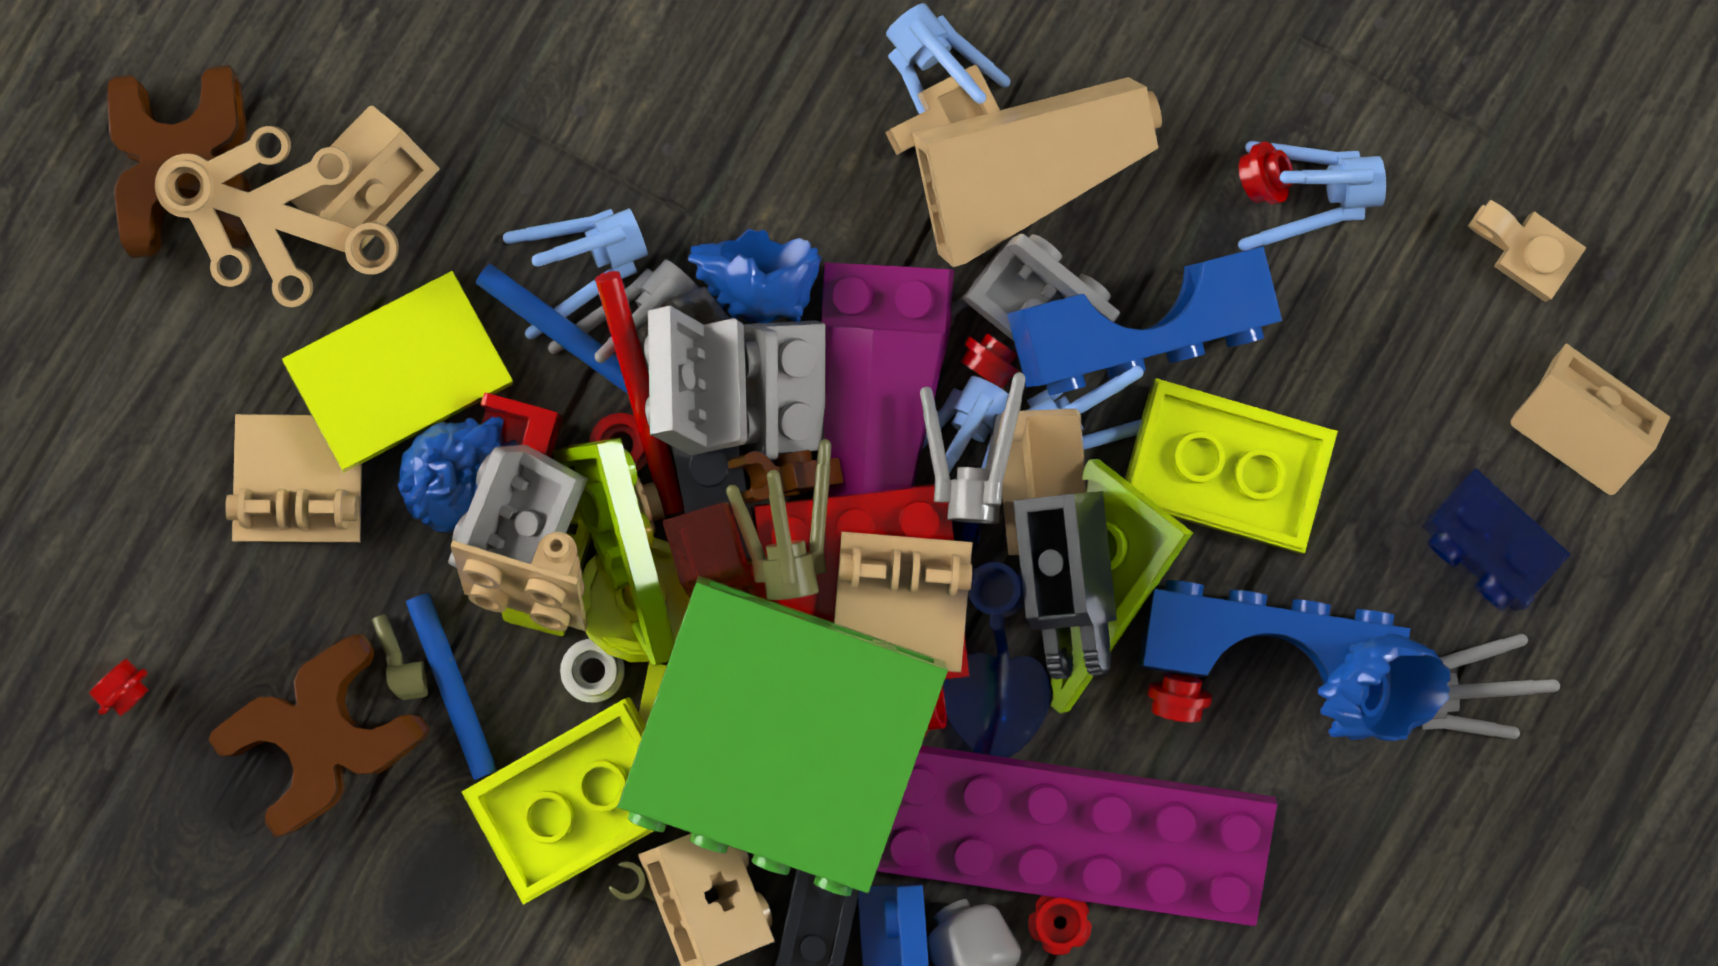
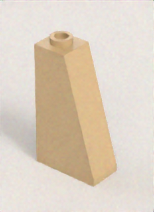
M1127 77L912 133L938 255L952 267L966 264L1158 149L1155 129L1161 127L1162 116L1158 100L1153 91H1147L1145 85Z

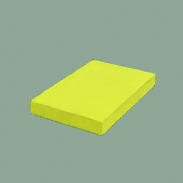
M453 271L282 358L283 364L343 473L418 435L434 424L440 423L482 401L484 392L494 395L513 385L511 376Z
M1155 378L1150 386L1125 480L1176 519L1297 554H1304L1338 431Z
M630 697L619 701L462 791L465 800L523 905L654 832L630 822L627 819L630 811L618 808L623 788L646 727Z

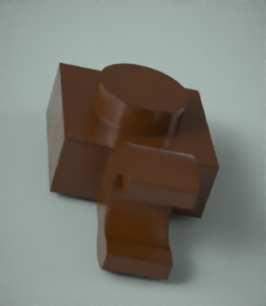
M811 450L779 455L777 459H773L774 464L765 454L757 451L731 458L727 462L728 468L734 470L741 468L747 472L750 478L749 490L741 492L745 505L769 499L767 474L770 470H777L780 473L784 497L801 496L814 492L817 460H812ZM839 458L830 459L829 487L844 483Z

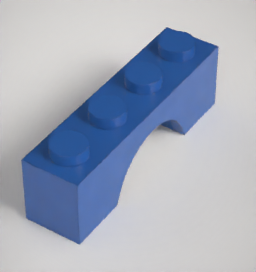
M1263 246L1185 266L1182 287L1175 304L1160 321L1144 330L1130 329L1111 322L1095 309L1084 293L1007 313L1021 370L1026 377V388L1046 384L1049 396L1085 387L1086 383L1083 374L1106 368L1109 380L1135 366H1140L1145 371L1146 367L1143 358L1164 352L1166 353L1168 364L1204 355L1203 342L1220 337H1225L1227 348L1264 339L1261 326L1282 321Z
M1166 580L1165 590L1154 589L1148 597L1138 668L1204 677L1209 674L1222 653L1236 642L1248 637L1267 636L1287 641L1304 652L1317 668L1324 685L1328 682L1329 674L1344 663L1345 656L1351 652L1349 647L1352 644L1368 642L1371 638L1384 636L1389 633L1409 638L1411 628L1393 626L1394 614L1356 609L1355 620L1330 616L1331 605L1326 603L1293 599L1292 608L1288 610L1266 606L1268 595L1261 593L1229 590L1228 600L1204 597V585L1178 580Z

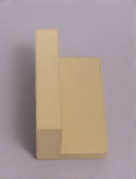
M369 106L330 146L341 148L350 156L352 171L348 179L338 185L328 186L323 184L291 200V202L300 210L353 228L367 222H378L386 225L440 168L402 129L374 106ZM329 153L322 158L320 169L326 177L334 179L343 171V163L337 155ZM369 235L363 240L362 249L375 235Z
M1566 343L1551 361L1540 384L1516 411L1511 419V425L1605 493L1614 495L1656 449L1670 416Z
M1077 409L1019 411L1002 486L1008 555H1019L1013 500L1086 493L1087 480L1082 479L1085 458L1081 415Z

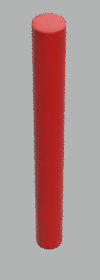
M619 271L606 272L597 276L595 282L653 483L656 486L664 514H675L684 510V504L670 446L668 443L650 435V426L645 413V405L649 397V372L621 274Z

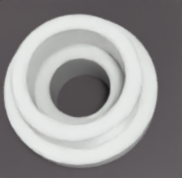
M590 639L581 640L571 646L565 653L560 668L561 679L567 691L575 698L590 703L601 702L612 697L620 689L625 676L623 659L608 655ZM589 659H599L605 666L604 677L597 683H588L582 676V666Z

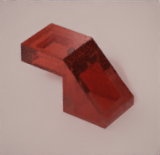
M722 502L663 520L678 578L689 599L698 576L767 599L764 582H755L753 565L747 564L730 502Z

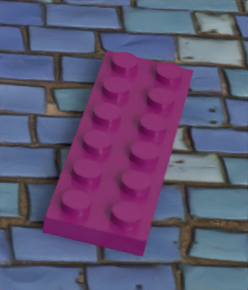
M921 745L877 871L1256 926L1277 801L1275 796Z

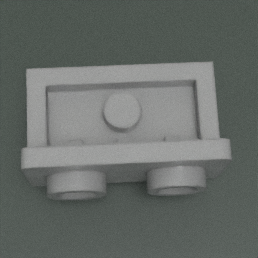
M1019 234L1006 239L962 298L964 302L1013 341L1007 313L1084 293L1095 309L1111 322H1114L1120 314L1108 302L1111 295L1105 287L1087 275L1080 274L1079 277L1075 276L1059 263L1062 258L1061 253L1047 240L1035 234H1032L1030 237Z
M672 306L649 310L648 336L645 339L644 352L649 365V397L646 401L645 413L650 426V435L689 455L743 445L747 441L743 323L731 318L703 325Z
M527 445L496 447L479 467L476 476L478 488L468 512L458 521L452 540L531 564L538 544L544 536L553 532H567L588 478ZM451 552L448 563L457 568L453 553Z

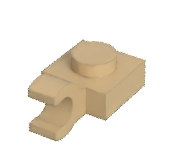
M977 64L965 70L985 93L986 101L982 104L976 103L952 76L920 92L917 95L925 112L885 132L896 155L915 146L912 133L1000 111Z
M1492 200L1486 206L1481 205L1468 225L1475 233L1504 251L1494 267L1544 302L1554 297L1586 249L1581 243L1536 212L1529 214L1521 225L1508 210Z

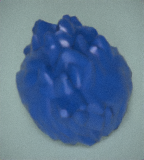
M747 229L736 241H721L718 244L709 243L691 246L692 254L689 255L688 262L697 265L696 278L709 285L705 293L707 297L718 296L716 299L718 308L724 311L729 307L728 313L731 315V318L738 320L743 316V319L749 323H770L782 316L793 322L800 321L803 309L810 301V290L817 278L822 258L818 255L816 247L811 248V243L808 240L805 241L797 238L781 244L770 240L768 232L764 229L760 231Z
M499 416L497 418L491 417L481 425H478L472 418H467L465 422L455 424L452 422H440L434 424L413 440L412 446L402 455L400 481L398 484L406 508L412 514L413 519L421 520L424 525L431 527L436 532H454L458 521L468 512L478 488L476 484L477 472L484 459L496 447L519 445L516 440L504 442L503 418Z
M1389 633L1384 636L1371 638L1368 642L1352 644L1349 647L1351 652L1345 656L1344 663L1334 672H1331L1328 682L1318 689V695L1327 699V702H1324L1323 707L1320 708V713L1335 720L1332 723V728L1329 730L1331 737L1363 740L1374 736L1381 741L1407 740L1412 729L1432 720L1438 710L1450 699L1448 695L1450 691L1448 682L1451 680V672L1434 650L1399 634Z

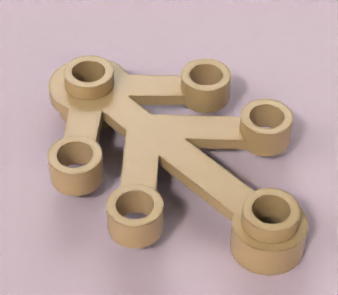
M261 127L252 134L250 141L209 161L196 154H179L165 161L156 175V196L160 204L169 213L177 217L190 218L212 260L210 263L212 277L223 286L234 287L244 283L251 274L252 262L246 252L232 247L215 209L241 218L273 280L272 293L278 303L286 307H297L307 302L313 292V282L305 271L296 268L277 230L345 252L349 264L355 270L364 274H378L393 265L398 256V240L394 232L384 224L367 222L353 228L285 205V203L323 184L333 186L341 184L348 179L352 171V161L348 153L341 148H322L315 153L311 162L251 192L222 183L258 163L273 165L284 161L290 153L291 141L288 134L279 127ZM266 133L275 134L281 141V150L273 158L264 156L259 149V141ZM329 153L337 155L343 163V171L334 179L326 177L320 169L322 158ZM186 173L195 175L200 182V190L193 198L183 196L178 189V181ZM367 236H378L384 242L385 251L380 259L372 260L364 255L362 242ZM226 255H233L241 261L242 272L236 279L225 277L220 270L221 260ZM286 276H296L302 281L304 290L300 298L293 300L283 294L281 284Z

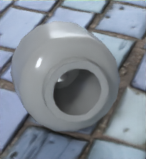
M962 899L946 906L933 917L937 927L927 937V950L934 966H1016L1021 955L1020 946L996 907L989 904L971 907L967 899Z

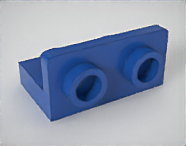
M922 883L871 886L869 893L859 891L858 905L863 966H929Z

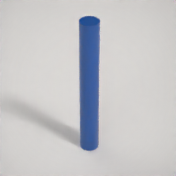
M491 263L484 268L476 280V285L627 393L615 353L605 362L598 363L595 360V353L603 346L600 342Z
M430 593L407 600V608L473 779L477 780L497 772V767Z

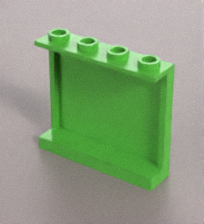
M698 576L623 788L618 808L630 811L627 819L649 830L664 832L666 826L670 825L691 832L689 840L707 850L727 853L728 847L731 846L754 854L752 862L768 871L788 875L792 867L816 875L814 884L832 893L851 896L853 889L869 893L947 675L948 668L943 660Z

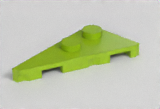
M621 438L574 444L553 450L555 461L566 467L574 466L577 473L588 478L577 505L578 512L592 535L594 546L614 589L618 590L628 586L631 588L639 620L634 621L632 628L642 649L646 652L650 664L659 665L668 662L675 640L650 550L654 544L653 530L649 519L639 509L633 487L637 483V470L632 456L626 449H623Z
M1090 459L1084 467L1082 479L1088 480L1086 493L1103 491L1117 616L1116 621L1108 622L1111 652L1193 532L1101 460ZM1080 626L1070 627L1073 647L1072 655L1074 657L1071 676L1067 679L1051 680L1053 701L1050 706L1059 713L1071 710L1094 677L1087 672L1083 659L1084 652L1082 650Z

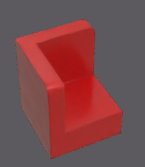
M484 392L481 406L485 409L482 424L491 417L497 418L499 416L504 419V442L516 440L519 445H527L552 459V451L555 450L563 418L558 412Z

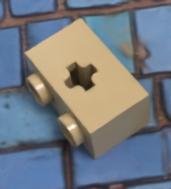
M691 834L638 855L681 966H716L774 942L770 931L772 914L763 895L754 890L746 869L749 863L746 851L731 846L728 847L727 853L710 851L692 843L689 840ZM715 887L719 899L708 904L704 892Z

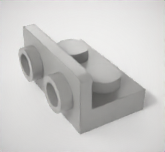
M819 321L744 324L747 411L745 451L761 452L770 460L777 459L778 453L803 450L818 451L819 442L824 439L825 323Z

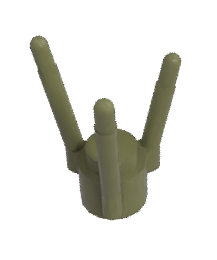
M827 439L821 440L818 446L809 551H806L805 540L791 541L781 477L777 470H770L767 474L769 499L776 543L766 546L767 557L739 488L736 485L727 487L726 492L732 505L733 513L752 560L755 582H765L768 600L791 599L818 593L816 574L827 572L824 540L831 468V442Z

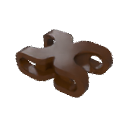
M231 65L215 66L205 70L201 76L202 88L199 107L189 119L173 125L155 121L150 106L149 93L134 76H114L109 81L107 98L110 138L121 152L125 153L131 160L138 162L137 165L120 175L114 190L120 240L131 258L152 256L162 246L164 215L168 211L160 204L155 192V179L162 164L179 154H196L209 161L244 144L247 138V125L240 80ZM186 173L179 179L178 189L183 196L193 198L200 190V182L195 175ZM243 173L222 183L246 192L252 191L251 184ZM215 209L232 247H249L252 239L241 218Z
M365 634L351 635L344 638L299 668L294 679L296 705L281 697H258L211 732L209 743L216 753L223 757L240 756L251 748L266 742L276 743L289 755L294 769L291 786L277 802L267 808L265 814V823L275 838L296 832L340 802L345 791L342 767L356 774L381 773L414 750L429 735L430 728L424 719L417 715H400L391 722L372 730L361 727L350 717L345 703L348 685L362 670L371 664L374 657L373 646Z

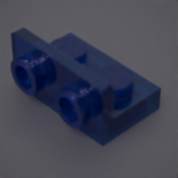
M1477 468L1469 472L1421 525L1432 536L1427 541L1428 546L1452 567L1456 568L1462 563L1480 579L1474 585L1477 591L1501 611H1504L1508 606L1515 612L1527 609L1535 601L1534 595L1571 555Z

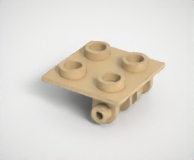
M235 414L233 495H227L226 518L227 520H233L232 541L360 543L362 464L343 473L312 415Z
M842 531L834 623L943 660L948 671L961 672L967 597L972 581V564H970L972 542Z
M553 532L544 536L538 544L531 564L454 540L452 541L450 547L464 594L469 595L470 601L493 612H504L506 607L530 614V618L535 623L555 631H565L567 626L586 631L588 624L582 599L585 587L580 561L577 556V546L571 536L562 532Z

